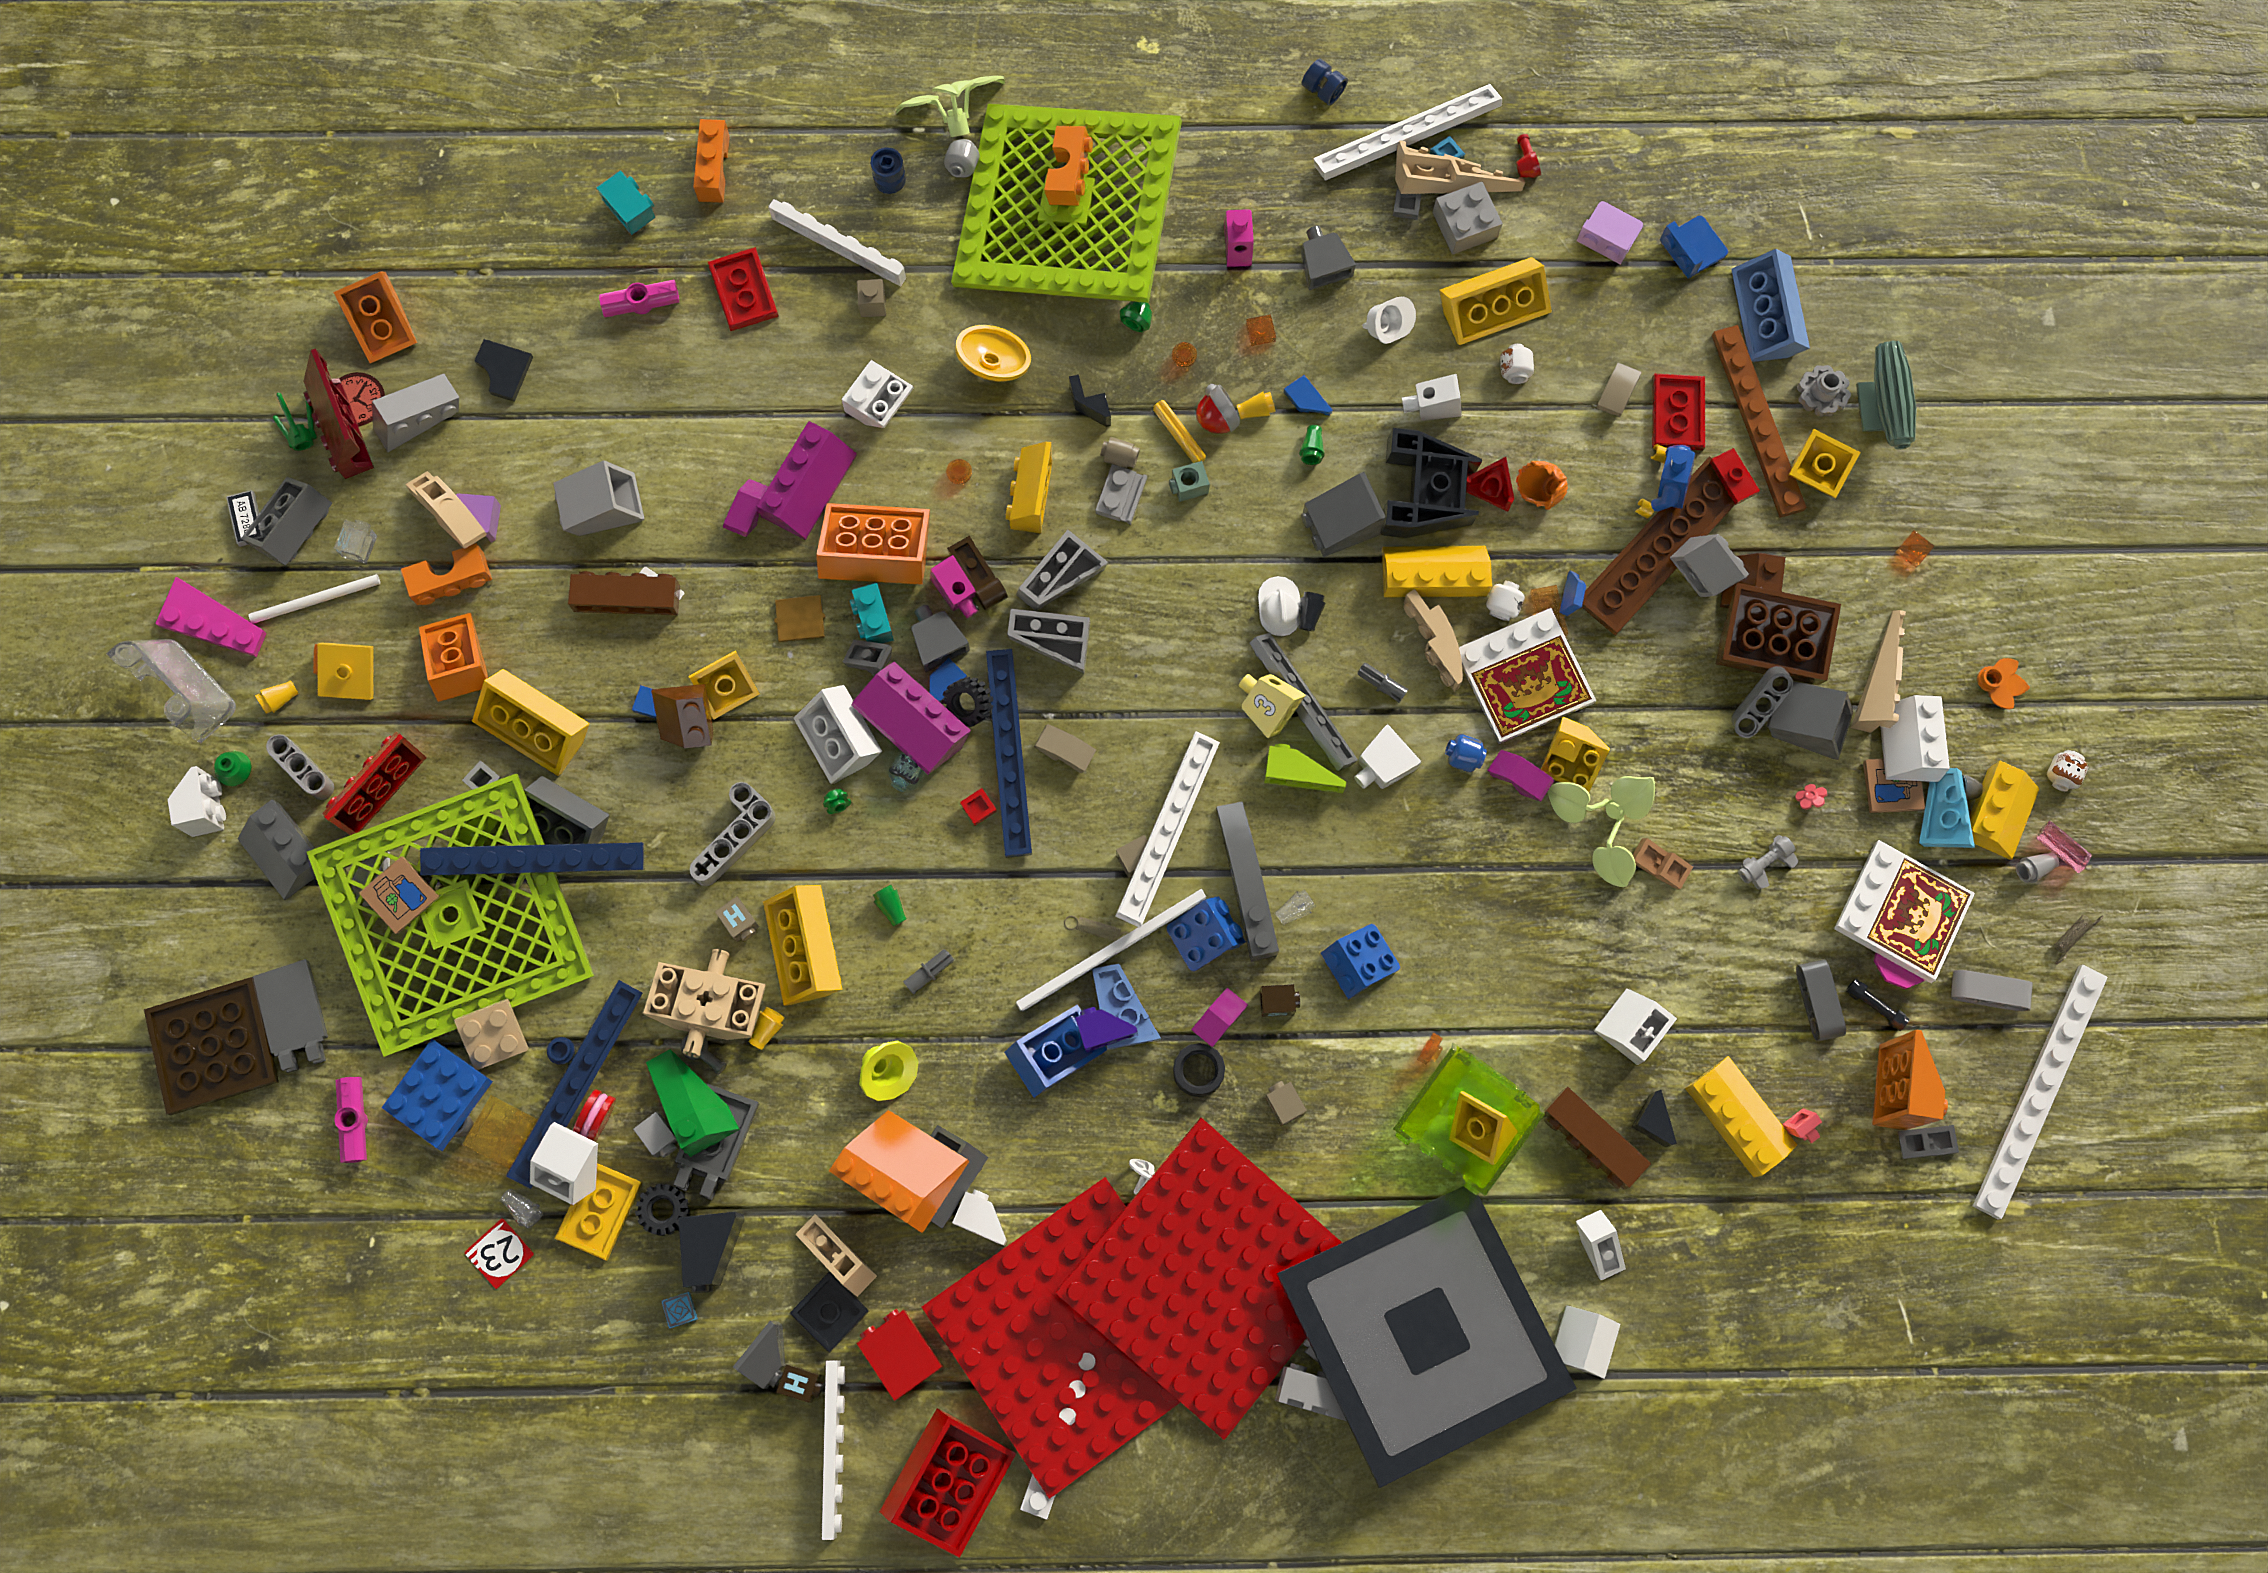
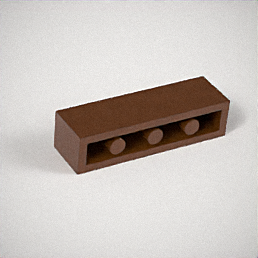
M582 571L579 574H571L568 605L573 612L678 615L680 584L676 577L670 574H658L657 577H651L643 573H632L631 576H621V574L616 572L595 575L593 572Z
M1569 1087L1564 1088L1541 1113L1546 1117L1544 1122L1554 1131L1559 1129L1566 1136L1565 1141L1573 1149H1580L1586 1154V1161L1597 1170L1601 1168L1608 1175L1606 1179L1617 1189L1620 1187L1623 1190L1630 1188L1651 1165L1640 1152Z

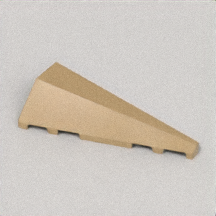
M1399 140L1397 145L1395 180L1401 194L1452 193L1479 182H1483L1487 192L1522 191L1525 185L1524 178L1522 177L1518 179L1506 178L1502 176L1503 172L1495 170L1494 173L1481 170L1480 164L1444 154V156L1428 154V149L1421 147L1420 150L1406 147L1405 141Z
M1896 610L1891 614L1850 728L1871 733L1879 726L1891 728L1898 722L1899 714L1894 713L1895 704H1898L1900 701V695L1897 693L1901 681L1903 648L1899 647V640L1904 636L1902 624L1906 611Z

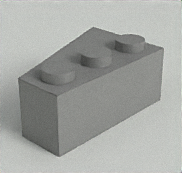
M445 374L372 401L373 429L387 452H390L459 412V396Z
M1067 530L1019 587L1016 596L1032 609L1038 611L1105 570L1108 562Z
M1011 609L1008 627V637L1010 640L1079 672L1085 673L1090 631L1089 617Z
M1293 1363L1290 1364V1368L1283 1367L1274 1401L1346 1421L1323 1372L1318 1371L1317 1376L1306 1373L1307 1367Z

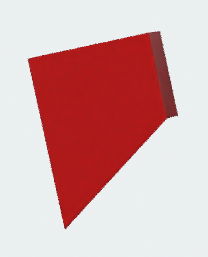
M1505 456L1469 475L1466 482V492L1508 512L1515 498Z

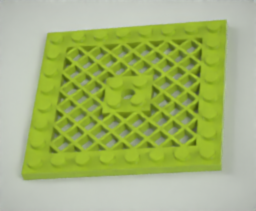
M988 104L978 149L980 157L973 173L951 280L953 287L1149 303L1182 124L1181 116ZM1056 126H1086L1089 137H1092V140L1097 145L1092 149L1091 153H1088V161L1093 168L1088 171V174L1084 175L1085 193L1080 197L1079 206L1049 205L1044 191L1045 183L1040 179L1048 172V169H1055L1057 165L1062 163L1057 162L1056 156L1050 161L1045 157L1046 154L1053 150L1054 139L1050 135H1055ZM1021 135L1025 141L1014 147L1011 142ZM1045 137L1048 143L1038 149L1035 143ZM1098 138H1103L1105 140L1101 142ZM1117 142L1121 148L1111 154L1107 148ZM1142 144L1145 150L1135 155L1131 150ZM1007 146L1011 151L1005 155ZM1031 147L1035 153L1024 159L1021 154ZM1103 152L1107 158L1096 164L1093 158ZM1127 154L1131 160L1121 166L1117 160ZM1017 158L1020 163L1010 170L1006 164ZM1148 158L1147 166L1145 167L1142 161ZM1041 159L1044 165L1034 172L1030 166ZM1113 164L1117 170L1107 177L1103 170ZM1138 166L1141 172L1131 178L1127 172ZM1003 168L1006 174L1000 177ZM1027 170L1030 175L1020 182L1016 176ZM1099 175L1103 180L1096 185L1094 177ZM1123 176L1127 182L1117 189L1113 182ZM1013 180L1016 185L1005 192L1002 186ZM1144 180L1141 190L1137 184ZM1036 181L1040 187L1030 194L1026 188ZM1109 187L1113 192L1102 199L1098 193ZM1133 188L1137 194L1127 201L1123 195ZM997 190L1002 195L998 199H996ZM1022 192L1026 197L1015 204L1012 198ZM1042 196L1041 204L1039 206L1036 200ZM1095 197L1098 203L1092 207L1093 199ZM1119 199L1123 205L1112 211L1108 205ZM1008 202L1012 208L1001 215L997 209ZM1140 202L1137 213L1133 207ZM1032 204L1035 210L1025 216L1022 210ZM1104 209L1109 215L1098 222L1094 216ZM1129 211L1133 217L1123 224L1119 217ZM994 213L997 216V218L991 222L992 215ZM1018 214L1022 220L1011 227L1007 221ZM1037 219L1040 226L1035 229L1031 223ZM1089 220H1091L1094 226L1084 232L1081 228H1088ZM1114 221L1119 227L1108 234L1104 228ZM1003 224L1007 230L996 237L993 231ZM1027 226L1031 232L1021 239L1017 233ZM1057 226H1064V228L1059 230ZM1133 226H1135L1134 236L1129 231ZM1052 228L1056 234L1045 241L1041 235ZM1076 230L1080 236L1069 242L1066 236ZM1101 232L1104 238L1094 245L1090 238ZM1125 234L1129 240L1118 246L1114 240ZM988 235H989V236L992 238L993 241H991L990 243L987 244ZM1013 236L1017 243L1006 249L1003 243ZM1037 238L1041 245L1030 251L1027 245ZM1061 240L1065 247L1055 253L1051 247ZM1086 242L1090 248L1079 255L1075 249ZM1110 244L1114 251L1104 257L1100 250ZM999 247L1003 253L992 260L988 254ZM1131 248L1130 257L1128 258L1125 252ZM1023 249L1027 255L1016 262L1012 256ZM1047 250L1051 257L1040 263L1037 257ZM1072 253L1075 259L1065 266L1061 259ZM1096 254L1100 261L1089 267L1085 261ZM1120 256L1124 263L1114 269L1110 263ZM1008 259L1012 264H1007L1003 262H1005ZM1031 261H1033L1036 266L1027 265V264H1029ZM1055 263H1057V264L1060 266V268H1059V267H1051V266H1053ZM1082 265V267H1083L1084 269H1076V268H1077L1078 266ZM1104 267H1106L1109 271H1100V270L1103 269Z
M518 774L510 775L307 851L383 1057L457 1029L454 1022L456 1018L502 1000L508 999L513 1008L594 977L555 872L521 873L515 886L502 881L505 874H499L497 879L487 874H476L477 876L472 886L469 879L460 881L462 875H455L453 881L441 875H429L433 877L430 882V887L433 890L438 880L450 885L436 890L435 892L440 898L413 920L410 926L408 925L404 928L408 932L402 943L390 939L393 930L389 926L384 936L372 931L377 918L381 917L375 910L363 906L362 904L365 899L360 895L357 900L352 885L363 890L375 879L377 874L380 875L383 872L379 868L385 856L395 861L401 856L406 859L411 846L418 850L420 848H432L437 837L449 841L447 847H454L455 844L460 847H475L481 835L493 839L491 846H497L499 842L507 846L544 845ZM500 810L503 818L492 814V812ZM482 817L478 828L466 823ZM489 817L501 822L495 836L483 831ZM457 826L452 837L439 833ZM463 827L475 832L470 845L457 841ZM506 827L512 843L501 839ZM430 836L426 847L414 843ZM404 846L399 857L388 853L391 850ZM378 856L373 867L362 863V861ZM420 860L417 865L409 862L420 874ZM351 866V869L347 874L345 868ZM359 866L371 871L365 885L353 880ZM482 877L495 883L489 896L476 891ZM525 877L531 893L520 889ZM500 885L513 890L507 904L494 899ZM518 893L530 898L524 912L512 907ZM475 896L487 900L482 911ZM492 903L504 908L499 921L486 917ZM534 903L537 906L541 919L530 915ZM451 906L455 907L458 911V918L454 922H448L444 917L445 910ZM362 911L372 914L368 925L365 922ZM509 911L522 916L517 929L504 924ZM420 918H422L427 933L416 929ZM527 918L540 923L534 937L521 932ZM485 921L496 926L490 939L479 935V933L488 930ZM501 928L514 933L508 947L495 942ZM544 928L551 944L539 940ZM413 933L426 938L420 951L408 946ZM371 936L382 940L377 951ZM519 936L532 941L526 955L513 950ZM469 937L464 949L452 944ZM475 938L488 943L482 957L469 952ZM387 943L400 948L394 961L382 956ZM430 943L433 950L443 947L438 959L426 954ZM537 944L550 949L544 963L531 957ZM493 946L506 951L500 965L488 960ZM449 948L462 953L456 967L443 962ZM405 951L417 955L412 969L399 964ZM511 954L524 959L518 972L505 967ZM553 954H555L557 961L549 964ZM467 956L480 961L474 975L462 970ZM423 958L435 963L430 977L417 972ZM381 962L391 965L387 976ZM528 962L541 966L538 969L523 974ZM485 964L498 969L492 982L479 977ZM441 966L454 971L448 985L435 979ZM397 968L409 973L404 986L391 982ZM502 972L515 976L514 978L498 983L502 975ZM459 974L471 979L466 992L453 987ZM415 976L427 981L422 994L409 990ZM476 982L488 986V988L472 993ZM433 984L445 989L440 1002L427 997ZM390 987L401 991L397 1001H395ZM450 992L462 996V998L446 1003ZM406 994L419 999L413 1012L401 1007ZM424 1002L436 1006V1008L420 1013ZM400 1013L405 1014L410 1018L402 1020Z

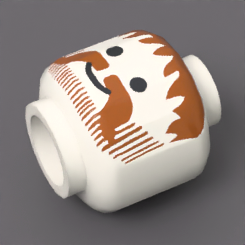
M1512 344L1500 355L1501 375L1509 383L1521 384L1533 375V352L1525 348L1524 345Z
M2071 750L2056 754L2047 771V777L2053 783L2052 786L2060 791L2079 788L2088 771V765L2084 761V756Z

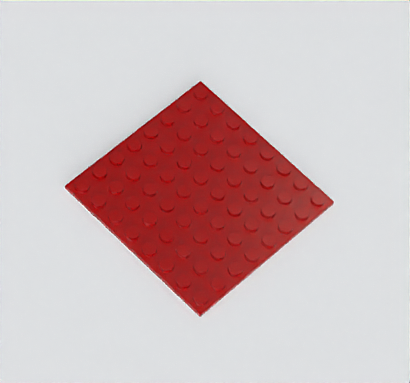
M1200 1117L1055 1293L1225 1440L1307 1338L1279 1281L1277 1273L1343 1242Z
M1106 1177L921 1306L1049 1499L1181 1403L1055 1293L1126 1207ZM1084 1353H1090L1095 1358V1365L1090 1370H1083L1079 1366ZM1076 1380L1082 1381L1086 1387L1085 1394L1080 1398H1076L1074 1389L1069 1387ZM1065 1408H1071L1076 1413L1075 1422L1072 1425H1069L1059 1417L1060 1412Z

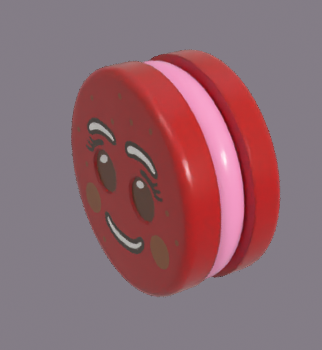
M595 1089L584 1104L574 1125L573 1132L596 1142L611 1116L616 1098L602 1094V1091Z

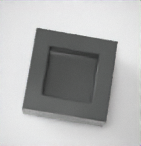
M1397 189L1393 216L1417 220L1421 194H1401L1400 190Z

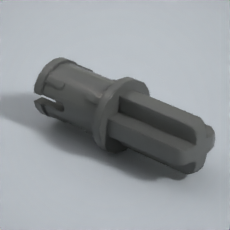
M1367 663L1362 664L1357 674L1377 687V692L1379 690L1398 703H1400L1408 691V688L1390 678V674L1384 675Z
M944 949L925 965L921 963L922 967L904 980L903 983L915 995L932 979L935 981V976L953 963L954 959Z

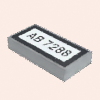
M252 490L226 497L236 542L240 547L248 545L245 541L241 540V537L259 514L256 496ZM257 524L248 537L255 540L263 538V534L259 530V524Z

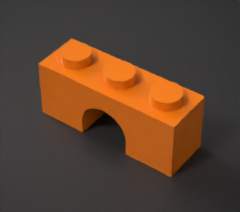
M700 119L693 186L699 202H724L725 177L723 158H728L730 137L725 120Z
M1056 126L1052 148L1057 162H1066L1067 164L1062 168L1048 169L1044 191L1049 205L1079 206L1080 197L1085 193L1084 175L1088 174L1089 171L1088 153L1092 152L1093 140L1092 137H1089L1086 126Z
M475 543L465 549L461 548L452 551L454 566L445 575H435L434 569L426 560L402 568L401 571L409 597L416 605H428L437 598L455 596L463 589L481 587L487 581L492 580L484 552L478 544Z

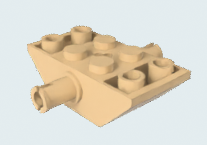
M719 949L712 950L707 971L658 963L643 1014L674 1029L689 1032L685 1048L682 1052L687 1056L691 1057L693 1053V1057H700L705 1035L725 1040L752 1037L766 985L724 976V969L729 958V953L721 950L720 954L718 953Z

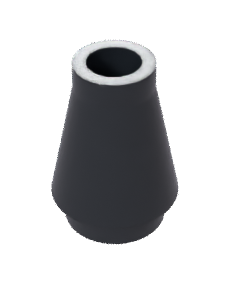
M1304 592V596L1300 598L1299 629L1310 632L1315 631L1316 624L1326 604L1324 602V595Z

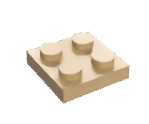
M508 999L454 1020L471 1063L476 1070L529 1049Z

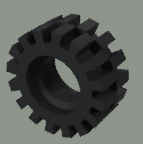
M965 677L950 684L947 690L943 692L945 698L941 699V704H946L945 708L965 726H969V728L984 721L991 714L989 711L993 710V705L989 704L993 701V696L988 697L987 695L991 690L989 688L984 690L983 687L986 684L983 681L977 683L978 678L975 677L972 679ZM962 693H968L973 698L975 709L972 712H968L962 707L960 702Z
M656 1184L654 1187L650 1186L645 1193L642 1192L640 1201L636 1203L638 1211H635L639 1218L637 1221L644 1227V1230L651 1234L659 1236L672 1235L676 1230L679 1231V1218L687 1217V1214L690 1212L687 1206L689 1204L688 1199L684 1197L685 1194L671 1185ZM660 1199L669 1200L673 1206L672 1215L665 1221H658L652 1213L654 1204Z

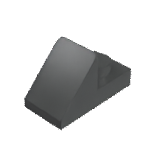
M853 640L843 663L849 668L867 670L875 676L887 667L891 659L892 647L887 644Z

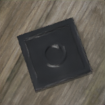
M828 1272L790 1314L831 1353L866 1316L869 1310L831 1272Z

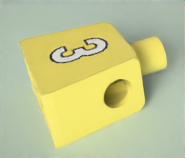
M1247 674L1239 683V687L1248 694L1242 703V709L1267 738L1273 737L1282 731L1306 696L1301 691L1271 674L1261 677L1258 681Z

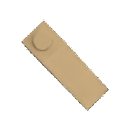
M816 1214L795 1234L842 1285L857 1297L877 1277Z

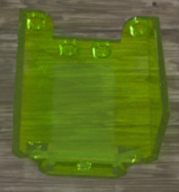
M1452 1042L1397 1120L1393 1130L1397 1132L1395 1136L1406 1145H1409L1410 1142L1414 1144L1418 1142L1420 1144L1419 1149L1431 1158L1436 1155L1443 1161L1441 1165L1453 1174H1456L1457 1171L1462 1174V1178L1466 1181L1464 1186L1475 1195L1481 1193L1486 1196L1541 1121L1545 1112L1544 1107L1529 1097L1522 1088L1471 1052L1468 1053ZM1461 1091L1506 1115L1518 1131L1495 1165H1491L1449 1140L1459 1092Z

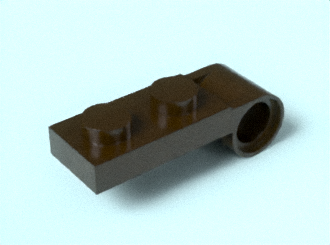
M970 535L947 548L949 555L955 557L976 591L975 596L985 611L1008 598L1004 586L994 576Z

